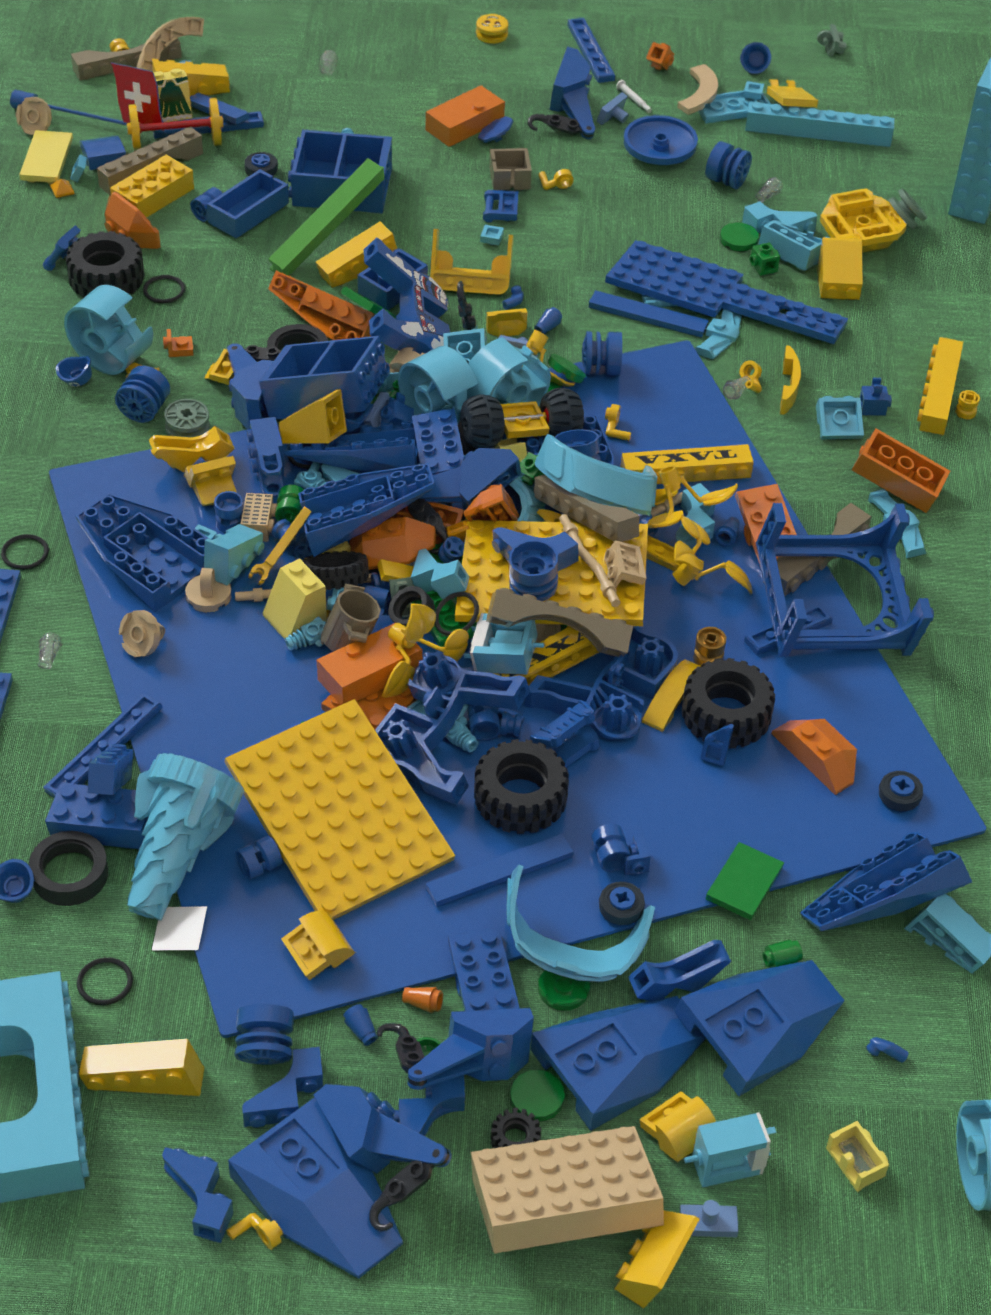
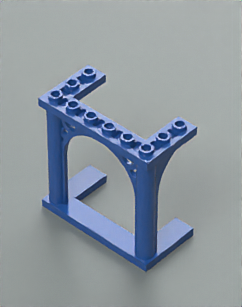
M773 503L756 541L779 657H788L791 650L901 649L902 656L912 655L923 634L926 633L930 622L933 621L934 611L933 608H930L928 598H919L912 612H910V599L906 595L904 588L905 578L901 575L900 559L895 551L897 543L902 539L903 532L910 522V516L906 513L904 504H895L886 520L861 532L846 535H781L786 523L782 503ZM776 556H835L859 564L874 577L880 587L882 609L879 616L870 624L856 629L802 630L807 620L803 599H794L787 611ZM872 557L879 558L880 565L871 566L869 559ZM888 618L892 620L896 628L887 626L883 619ZM879 626L880 630H875V627Z

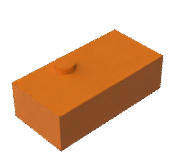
M480 85L426 111V131L448 147L453 146L481 132L484 127L494 120L503 118L505 115V101Z
M875 428L852 468V471L925 513L928 512L937 499L950 473V470Z
M394 624L368 635L366 643L355 641L316 660L318 681L340 705L353 699L358 701L385 688L394 667L400 661H405L400 651L396 649L397 644L388 638V632ZM417 643L412 648H404L411 660L410 666H413L415 670L419 666V661L423 660L422 648Z

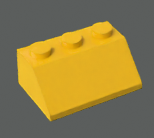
M664 1211V1225L643 1228L641 1231L645 1235L642 1240L637 1239L629 1251V1254L632 1255L630 1262H624L616 1274V1277L620 1280L615 1290L642 1308H645L662 1290L700 1219L693 1215Z

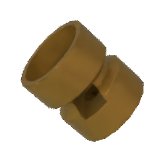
M704 627L698 631L693 656L695 664L701 666L708 661L712 663L715 659L722 658L723 660L726 635L721 629Z

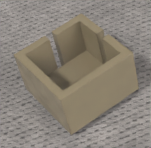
M528 148L490 149L489 168L493 190L505 191L510 190V188H514V190L531 189L532 170Z

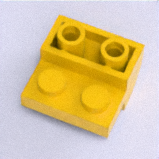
M314 911L299 918L302 924L281 938L309 980L330 965L335 969L355 954V951L332 917L325 911Z
M681 1091L639 1119L641 1128L657 1139L660 1149L677 1162L693 1152L698 1126L716 1122L708 1106L698 1096L691 1099Z

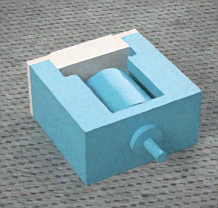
M481 613L476 627H471L475 631L473 640H471L472 647L470 654H464V658L472 659L474 671L528 675L535 647L544 648V643H536L538 633L535 620L518 623L508 628L486 622L488 614Z
M760 1112L700 1125L697 1130L693 1155L685 1157L684 1161L685 1163H694L702 1188L763 1174L768 1156L771 1155V1141L768 1135L777 1132L775 1127L765 1128Z

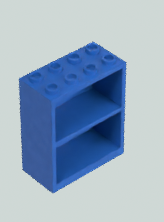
M302 130L301 137H297V148L294 149L291 171L289 170L288 182H291L289 198H292V206L319 208L369 158L379 166L384 167V180L354 211L383 213L392 171V137Z
M371 336L286 345L259 380L269 418L285 419L337 389H341L344 413L365 411L390 373L389 364L385 361L384 357L385 347L381 343L380 337Z

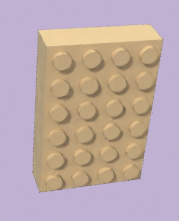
M635 1126L471 1152L472 1179L494 1253L664 1225L663 1196Z

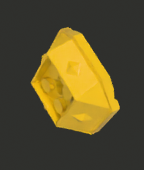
M867 188L832 194L820 217V223L831 238L862 239V253L888 248L894 240H898L902 236L907 226L889 201L873 195V192Z

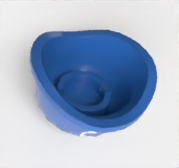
M760 42L746 45L740 55L743 68L752 74H759L765 71L771 62L770 49Z
M89 356L65 358L56 365V373L67 385L73 387L82 386L92 377L91 359Z
M10 859L0 864V900L9 903H19L25 900L31 893L34 885L32 869L26 862L20 859Z

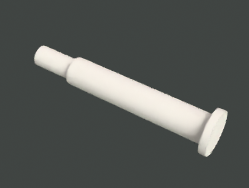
M620 80L617 83L616 88L623 91L648 113L651 112L652 108L631 90L624 80Z

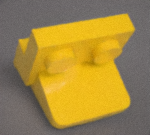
M234 456L186 467L184 477L189 486L193 488L202 506L214 505L215 497L222 492L234 491L237 493L232 480L236 465Z

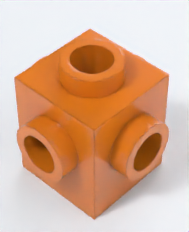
M652 43L646 59L651 63V67L657 70H661V68L668 70L674 61V53L670 50L671 47L665 43Z

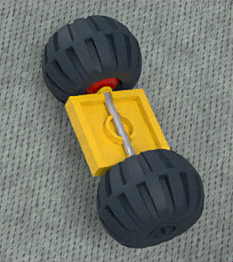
M556 388L547 392L541 399L540 407L536 401L500 404L492 396L479 394L466 400L462 405L460 422L465 440L469 445L476 448L495 446L502 440L504 433L507 439L536 437L547 434L555 437L565 431L582 429L584 425L582 401L576 392L566 388Z

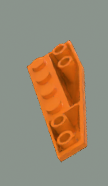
M279 271L275 272L268 289L309 324L321 330L328 338L342 340L371 337L369 320L376 314Z

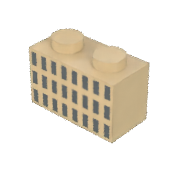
M246 493L241 525L262 532L263 541L269 540V534L274 527V519L272 517H275L277 504L273 503V494Z

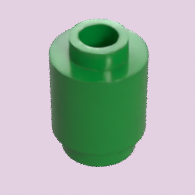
M789 939L767 945L765 952L762 953V958L766 967L773 968L798 963V961L803 959V952L797 940L791 941Z

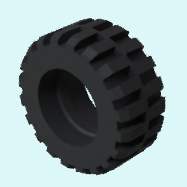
M99 231L96 234L90 233L86 237H80L77 242L75 241L66 253L69 284L83 298L101 285L115 286L128 294H133L143 283L144 266L141 248L138 243L125 234H116L113 231H109V233H104V231Z
M719 658L715 659L712 663L710 661L705 662L701 667L694 669L686 680L682 702L684 723L689 730L692 729V733L697 738L701 737L703 742L708 734L733 724L734 728L729 749L736 748L738 745H741V747L748 746L750 741L754 743L761 736L765 735L771 724L775 704L773 684L764 672L760 673L758 667L750 666L748 662L743 660L738 662L734 661V658H728L727 660ZM720 697L732 698L743 703L745 707L728 709L718 706L711 700Z
M519 739L511 740V743H506V741L499 743L497 748L492 747L489 749L486 755L484 754L480 758L476 766L474 798L477 810L481 811L480 815L486 821L490 820L491 825L496 828L500 826L505 832L517 831V834H524L525 831H530V833L538 832L541 827L546 829L551 826V822L554 823L561 817V813L566 808L569 773L565 767V762L560 756L557 757V753L551 748L549 750L546 749V745L540 742L535 744L532 740L519 742ZM523 779L531 781L541 788L532 793L520 794L511 792L502 785L511 780Z

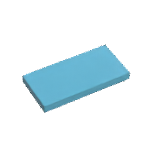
M744 90L717 94L710 104L707 103L705 108L698 112L705 123H713L747 117L749 102L771 103L764 92L761 100L743 97Z

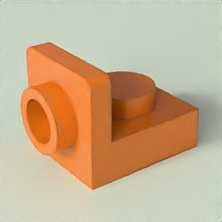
M167 329V337H163L164 349H168L169 357L194 356L192 336L171 337V329Z

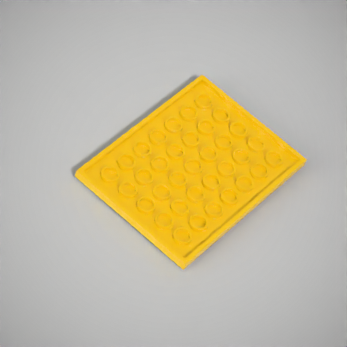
M483 520L467 522L469 529L466 530L462 566L469 575V581L464 592L472 594L478 601L479 614L475 622H479L481 613L488 614L491 597L496 589H510L509 563L501 553H497L492 546V530L502 527L538 538H547L563 532L561 522H494ZM571 522L575 524L578 530V537L584 548L602 566L607 575L608 569L604 556L606 550L612 546L614 541L579 522ZM639 524V537L624 541V543L640 547L646 573L648 524ZM580 556L579 561L558 571V588L555 594L548 600L559 603L561 607H577L583 613H599L604 615L605 619H621L626 621L627 625L643 626L645 582L641 585L621 580L616 587V594L620 600V605L613 607L608 597L603 595L600 589L601 584L595 572ZM457 597L455 622H470L474 614L473 602L467 597ZM535 620V624H561L548 620Z
M355 699L225 758L227 768L234 779L244 788L243 794L268 835L275 841L283 860L314 911H325L333 920L455 859L454 852Z

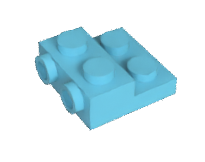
M825 396L818 399L816 413L817 424L820 425L821 439H863L864 431L860 398L852 396L842 398Z

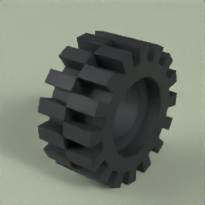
M513 1108L512 1113L508 1109L504 1110L503 1116L499 1113L496 1116V1120L492 1123V1148L541 1140L539 1120L536 1119L534 1121L535 1115L533 1113L527 1116V1110L522 1109L521 1113H517L518 1108ZM520 1129L526 1133L527 1137L523 1141L513 1142L508 1140L505 1134L508 1130Z

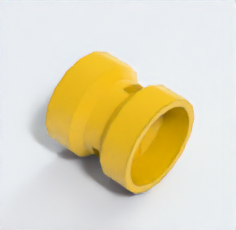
M122 38L114 39L109 46L111 52L129 49L127 43Z
M971 390L962 391L959 394V403L956 407L957 416L967 420L974 418L980 401L979 394Z

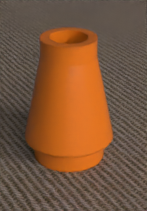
M405 987L402 1001L429 1013L439 1012L443 1003V991L438 990L437 987Z

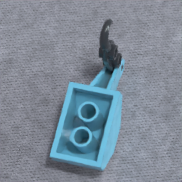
M459 281L457 284L459 316L462 317L464 331L443 333L444 346L457 351L469 363L474 355L488 343L485 329H478L475 315L472 312V305L467 303L463 288L464 284L462 281Z

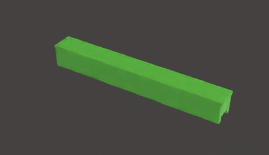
M368 158L268 259L272 263L270 270L274 273L279 271L290 276L384 180V167L379 166Z

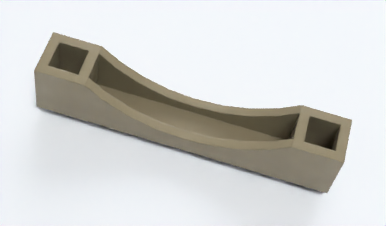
M178 38L163 49L159 61L182 58L181 44ZM145 44L117 52L86 50L71 54L73 71L79 81L114 73L111 62L137 68L139 56Z
M188 127L98 167L99 187L108 195H111L110 187L164 155L187 161L202 155V135L192 127Z
M545 474L535 477L534 494L536 499L612 541L624 542L639 537L640 515L623 507L599 504L571 493L553 482Z
M850 503L837 513L832 535L853 534L870 529L871 516ZM780 556L777 559L784 597L790 592L796 591L800 584L805 580L809 581L814 573L819 569L823 570L828 562L838 557Z
M507 588L496 589L492 594L486 622L508 628L530 620L559 622L584 635L600 653L615 657L625 656L628 653L633 626L627 625V622L624 620L605 619L604 615L599 613H583L577 607H561L555 601L536 600L535 596L529 594L517 595L514 594L513 590Z

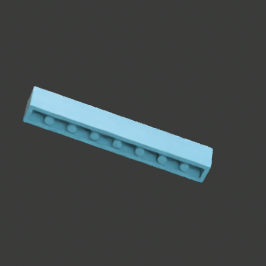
M749 102L745 131L890 147L894 131V118Z

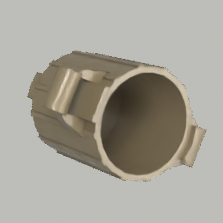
M345 584L344 591L339 593L323 627L320 639L321 644H325L333 652L355 641L366 643L367 636L371 634L381 611L379 604L371 595L364 592V587Z

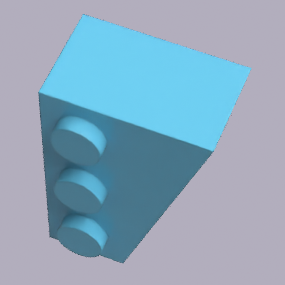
M776 220L765 224L762 227L758 245L770 242L774 249L778 251L781 260L789 262L801 270H807L818 263L822 239L813 236L814 232L808 231L805 234L796 231L797 227Z
M239 524L226 530L224 535L217 534L213 540L206 539L204 568H213L215 571V581L228 586L234 579L238 578L246 567L250 566L251 562L258 555L262 554L264 550L263 533Z
M943 894L930 901L904 928L910 933L914 930L926 938L924 942L928 945L936 944L945 950L946 957L970 973H974L991 957V934L986 932L971 915L967 914L947 894Z

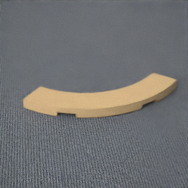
M182 17L161 25L146 41L139 56L137 68L153 71L152 59L159 60L163 49L179 37L187 35L202 37L204 18Z
M705 64L690 68V75L698 81L700 87L692 96L678 102V108L687 115L702 110L717 95L718 79L715 73Z

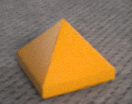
M60 179L50 185L56 198L74 194V190L68 180Z
M468 520L448 526V537H458L464 542L466 530L469 529Z

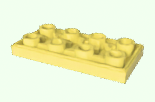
M35 130L20 172V180L46 182L49 184L58 181L73 140V134Z

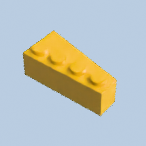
M152 59L153 72L161 71L164 73L170 72L172 69L184 70L188 76L190 96L197 93L213 95L230 92L229 75L225 65L201 63L199 65L187 61L185 63H175L174 60L164 62Z
M378 222L317 260L316 265L320 276L332 288L357 279L359 273L369 268L364 262L363 249L377 237L392 252L395 251L397 246L393 233L381 222Z
M188 1039L85 1046L79 1076L87 1089L200 1096L204 1066Z

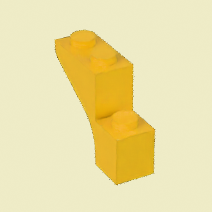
M216 426L197 437L154 435L149 439L152 454L157 459L166 461L173 469L177 468L183 473L187 466L193 465L200 457L205 461H212L228 456L235 449L230 436Z

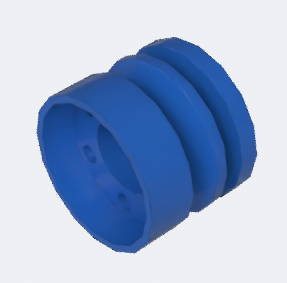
M723 141L718 142L709 155L705 170L706 178L718 183L723 181L725 186L739 189L749 173L752 153L747 150L743 151L741 148L734 149L733 145Z
M586 331L582 344V364L585 375H590L591 366H594L595 375H599L600 367L605 366L606 375L620 376L622 366V332H608L606 341H602L601 334L597 331L595 341H592V331Z
M137 366L132 369L125 382L121 385V388L117 391L115 395L116 405L129 419L140 423L149 422L154 419L156 413L169 396L170 384L167 378L153 367Z
M578 429L565 431L555 436L556 439L568 447L601 461L600 455H598L600 451L599 435L596 432Z
M527 540L520 542L512 548L509 554V588L514 591V594L521 596L523 594L533 595L539 601L548 600L555 594L558 588V553L553 546L540 540Z
M252 1004L240 1007L237 1010L236 1029L243 1034L235 1038L237 1045L235 1048L236 1059L246 1063L262 1065L280 1064L290 1061L292 1059L290 1047L293 1041L287 1034L293 1031V1010L274 1004Z

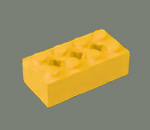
M164 155L110 187L111 194L117 192L138 208L147 218L194 189L193 170L170 156Z

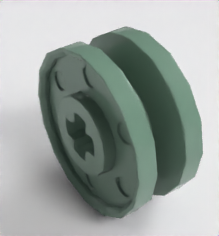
M902 188L898 191L902 200L899 201L892 196L889 202L900 217L914 230L918 227L914 219L916 216L923 222L928 217L910 194Z
M180 399L172 402L165 409V430L168 436L197 437L209 431V411L202 402L194 399Z

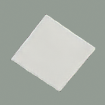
M167 907L162 921L158 920L152 950H198L207 907Z

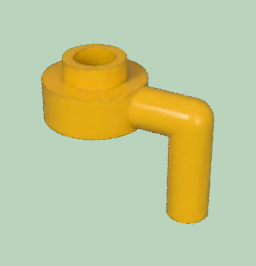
M567 169L557 171L554 179L548 181L544 171L538 174L544 190L556 186L560 189H566L574 181L571 171Z
M748 360L741 365L740 376L746 380V388L755 393H760L762 388L758 379L762 373L761 366L752 360Z
M612 404L611 408L607 407L605 413V420H608L606 436L630 441L631 432L615 429L619 421L621 405Z
M255 1213L249 1214L226 1230L230 1239L233 1240L253 1227L262 1242L270 1250L282 1242L280 1236L283 1235V1232L277 1222L274 1220L270 1222L268 1219L262 1220Z

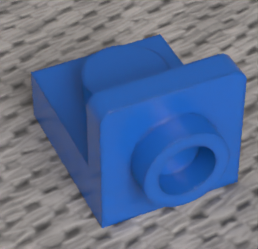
M633 834L632 845H629L631 856H626L624 861L625 875H639L648 872L650 869L651 856L644 834Z

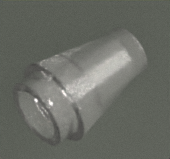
M776 177L768 178L762 188L756 193L757 200L764 202L780 194L783 189L782 182Z
M748 376L728 380L723 387L724 395L728 399H738L748 389L745 386L746 381L751 379Z
M45 633L39 639V667L43 669H50L62 647L61 638L58 635Z

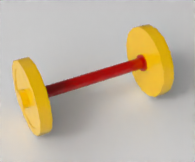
M209 98V119L141 124L138 122L136 104L128 105L130 123H127L128 135H132L133 151L141 148L140 134L144 131L209 126L212 131L214 146L222 145L221 127H223V117L219 115L217 98Z

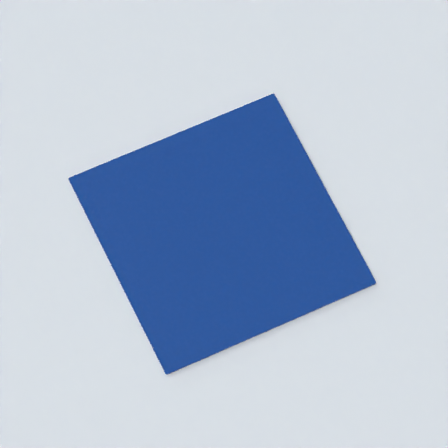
M686 340L622 353L620 376L606 375L605 366H601L599 375H595L594 366H591L590 375H586L582 383H575L572 387H560L570 389L579 395L583 404L584 416L597 414L604 433L608 424V420H605L607 407L611 408L612 404L621 405L620 417L615 429L631 432L630 441L606 436L614 455V465L618 467L621 466L622 453L749 445L754 461L751 478L687 483L691 487L701 483L709 492L734 486L736 483L738 484L735 493L728 500L715 505L714 514L710 516L715 522L713 538L710 539L709 545L702 543L694 555L704 561L702 571L723 562L726 563L728 560L737 564L748 576L752 586V594L750 595L749 591L735 581L724 568L701 576L698 580L693 579L687 585L682 586L673 577L672 573L674 571L647 559L643 626L638 627L671 641L678 651L677 665L685 659L694 663L696 635L700 629L704 627L721 629L726 635L723 660L734 658V661H746L748 665L758 667L760 673L764 672L773 684L775 704L768 731L756 742L752 743L750 741L748 746L741 747V745H738L736 748L728 749L723 766L700 759L704 742L701 737L697 738L692 733V729L689 730L684 723L685 719L682 717L683 699L675 709L674 717L665 730L661 732L642 723V719L652 700L622 686V690L644 700L639 732L635 736L626 739H608L598 735L600 747L595 751H588L568 766V797L566 808L561 813V817L556 822H551V826L546 829L541 827L538 832L530 833V831H525L524 834H517V831L505 832L502 827H494L490 824V820L486 821L480 815L481 811L477 810L474 798L476 766L480 758L484 754L486 755V752L492 747L497 748L499 743L505 741L506 743H511V740L519 739V742L530 740V735H535L540 731V727H546L561 715L547 709L529 708L525 706L524 700L518 710L511 709L523 714L525 717L521 726L520 737H514L513 734L505 736L499 734L492 740H477L478 747L471 753L457 747L444 737L431 753L444 770H458L464 773L469 787L458 804L454 805L424 792L414 781L406 779L454 852L455 859L335 919L334 922L355 951V954L335 969L332 965L328 966L310 980L304 975L281 939L302 924L299 918L314 912L313 907L282 858L283 864L271 871L264 869L262 875L248 880L237 862L235 853L237 849L248 844L254 846L255 841L269 836L243 794L236 813L233 815L234 820L232 824L207 850L199 851L191 872H186L179 889L176 891L181 907H207L199 949L195 950V954L221 1037L228 1038L243 1034L236 1029L237 1010L246 1005L274 1004L288 1007L293 1010L295 1020L402 991L405 987L413 988L454 977L455 969L448 943V935L499 928L507 961L510 962L524 958L515 946L511 926L507 925V881L438 907L435 906L427 892L426 883L559 834L564 835L574 851L573 857L522 875L519 881L516 903L519 913L530 929L546 938L567 945H573L632 929L637 924L638 920L629 925L613 924L601 914L599 908L601 892L607 885L614 882H628L641 890L645 900L644 910L650 905L655 907L651 923L717 906L705 899L706 894L738 842L784 862L782 871L769 890L773 891L854 869L864 859L876 856L882 852L884 847L898 843L903 840L906 834L917 831L928 837L932 847L985 833L986 825L878 649L791 650L788 657H779L777 647L757 656L744 642L745 635L773 623L763 583L761 566L753 545L749 546L745 540V523L735 494L737 491L777 483L690 341ZM582 362L573 363L584 372ZM549 368L552 373L569 383H575L567 379L562 372L558 373L553 368ZM247 430L228 433L235 449L226 456H234L236 465L232 480L237 493L243 498V505L246 493L263 494L257 473L252 471L251 460L254 459L249 458L248 446L251 442L248 443ZM505 433L503 435L502 440L507 439ZM283 444L285 478H282L283 486L296 485L294 480L297 474L309 470L297 467L289 461L288 457L285 456V449L288 444ZM151 449L55 468L49 471L51 483L121 712H124L143 693L161 702L163 707L130 739L140 773L150 769L153 760L156 759L158 754L166 753L184 756L204 763L234 779L225 764L226 757L290 729L302 721H307L325 713L322 710L321 703L330 693L318 681L316 660L333 651L325 644L317 647L316 644L309 646L307 643L306 647L302 646L301 648L298 647L297 650L290 651L284 638L263 616L268 599H263L260 602H254V600H235V592L253 591V588H262V590L272 589L280 568L299 559L294 554L296 543L286 548L268 573L265 582L259 586L258 583L261 576L254 574L250 579L248 575L254 565L265 562L280 541L276 540L272 536V532H270L269 540L263 541L264 550L262 554L258 555L251 562L250 566L246 567L238 578L230 583L231 600L228 605L225 606L223 604L218 607V611L201 612L195 610L193 605L186 601L185 590L154 612L104 562L76 520V515L107 493H112L171 512L193 528H196L199 524L217 532V534L224 535L225 533L221 532L216 526L214 505L202 506L193 488L189 486L184 477V473L177 468L173 469L163 459H157L152 454ZM200 457L193 465L208 461ZM294 458L302 464L312 465L313 463L312 461ZM321 466V467L319 468L318 472H321V473H322V478H323V472H322V466ZM353 471V472H356V473L361 474V473L374 472V471ZM682 483L677 494L687 489ZM657 484L656 489H664V485ZM277 485L272 488L267 487L269 492H277L279 490ZM508 485L505 490L513 500L515 507L521 506L520 495ZM780 489L796 534L808 535ZM273 498L274 504H277V498ZM681 503L674 506V512L682 510L684 516H687V513L681 507ZM547 504L544 506L546 510L554 511L563 515V513L552 508ZM272 517V519H274V525H275L278 521L276 520L275 517ZM729 517H736L740 522L736 541L728 546L719 544L715 535L717 528L728 520ZM681 520L671 526L659 527L658 532L653 538L674 547L677 542L676 532L682 524ZM304 525L299 530L300 533L305 532ZM415 561L406 565L414 566ZM828 566L823 570L819 569L809 581L805 580L796 591L790 592L785 596L787 611L794 599H803L805 609L820 603L833 617L831 624L818 630L864 627ZM379 569L369 570V574H371L372 572H377L378 574H380ZM372 581L370 583L358 584L357 586L366 589L367 585L372 586ZM333 588L326 590V610L328 596L332 597ZM388 607V609H387L385 615H389V612H388L389 607ZM137 610L148 611L157 619L158 623L165 627V635L159 641L156 650L149 656L134 657L128 654L122 647L121 643H124L123 636L119 635V627L127 613ZM599 652L551 678L593 687L601 671L615 656ZM720 697L711 700L718 706L728 709L745 707L743 703L732 698ZM466 710L463 717L468 721L466 726L469 730L468 710ZM499 715L500 726H501L502 716ZM790 720H827L857 749L853 785L834 795L771 734L772 730ZM898 770L915 775L923 785V797L919 805L909 811H896L887 807L879 797V784L886 774ZM523 779L511 780L502 785L507 790L520 794L532 793L541 788L537 784ZM617 824L623 829L628 847L632 845L633 834L643 833L651 856L649 871L639 875H625L624 868L614 872L603 870L599 864L597 852L591 839L593 832L603 825Z

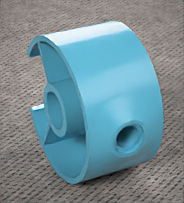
M111 285L96 287L72 307L65 315L64 327L70 344L80 357L89 356L91 367L105 374L116 375L123 372L149 349L153 342V329L148 327L143 333L140 331L135 323L137 319L132 318L124 307L132 299V296Z
M503 337L485 345L468 363L477 378L478 384L467 390V399L483 394L496 398L500 404L536 401L539 406L542 397L548 392L551 374L549 368L535 357L526 345L521 349L512 346Z
M439 346L405 363L400 368L398 374L399 391L405 395L404 404L414 408V415L454 408L457 424L460 422L462 405L468 400L467 390L478 384L477 378L467 361L457 351L448 346Z
M991 1099L965 1101L958 1113L956 1131L960 1175L966 1196L972 1207L978 1211H991Z

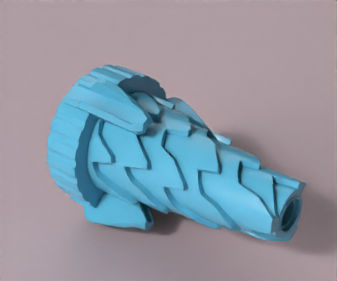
M166 753L158 754L156 759L153 760L150 769L139 774L136 786L134 817L138 820H143L148 816L149 818L141 834L145 838L135 860L134 866L136 869L131 880L133 885L128 896L130 912L162 921L172 895L179 889L186 872H191L199 851L207 850L232 824L234 820L233 815H235L244 793V788L240 783L227 774L204 763L184 756Z

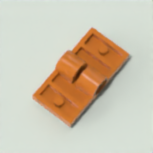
M778 484L736 492L735 498L745 523V540L749 546L753 545L758 561L756 541L773 503H782L786 523L781 535H797Z

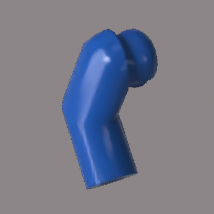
M513 286L511 288V298L502 301L505 310L522 303L524 292L521 290V286Z
M879 1037L870 1039V1043L866 1047L867 1051L873 1056H878L880 1051L900 1063H903L908 1057V1051L893 1042Z

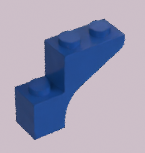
M502 527L492 530V546L497 553H501L506 558L508 563L512 548L520 542L527 540H540L553 546L558 553V571L579 561L578 543L565 531L556 536L538 538Z
M712 940L671 961L663 963L645 961L628 978L637 998L653 1001L665 998L675 988L691 992L700 990L724 969L731 960L722 941Z
M320 1047L292 1050L293 1063L289 1073L282 1080L243 1104L244 1127L259 1128L267 1124L280 1123L298 1110L297 1092L311 1093L323 1087Z
M464 1075L425 1087L426 1098L399 1099V1110H395L394 1114L395 1120L413 1131L426 1136L433 1122L440 1116L450 1112L464 1111Z
M165 1147L162 1153L165 1162V1172L197 1206L196 1214L192 1221L194 1235L221 1243L233 1216L232 1200L220 1193L212 1194L219 1179L218 1163L206 1156L197 1157L188 1154L182 1149L176 1148L173 1150Z

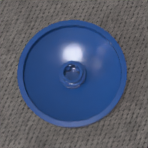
M653 115L631 122L625 129L623 142L626 150L638 160L655 165H672L681 163L693 156L697 149L698 137L695 130L680 119L670 116Z

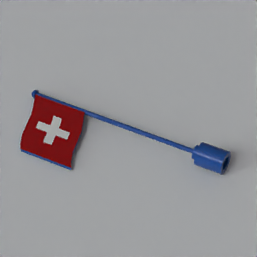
M112 62L111 65L116 78L118 104L123 121L49 105L50 109L127 126V123H130L128 105L136 104L138 122L141 124L163 122L160 112L158 85L154 72ZM14 90L10 97V105L12 108L17 109L18 105L22 104L25 98L38 96L37 94ZM168 130L153 131L162 133L164 136H167L169 133Z

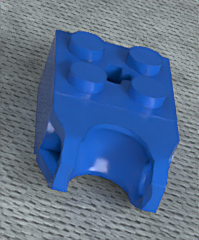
M276 417L250 420L247 439L248 443L251 442L248 446L249 458L254 459L251 460L252 471L257 473L262 493L273 494V498H278V492L283 487L282 478H285L283 444ZM277 485L279 488L277 492L267 491V487L272 488Z

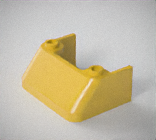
M433 230L430 277L435 280L442 290L457 291L459 281H462L464 284V292L501 295L508 290L512 266L513 235H509L507 256L500 255L495 257L491 270L454 268L452 255L447 251L438 250L440 230Z

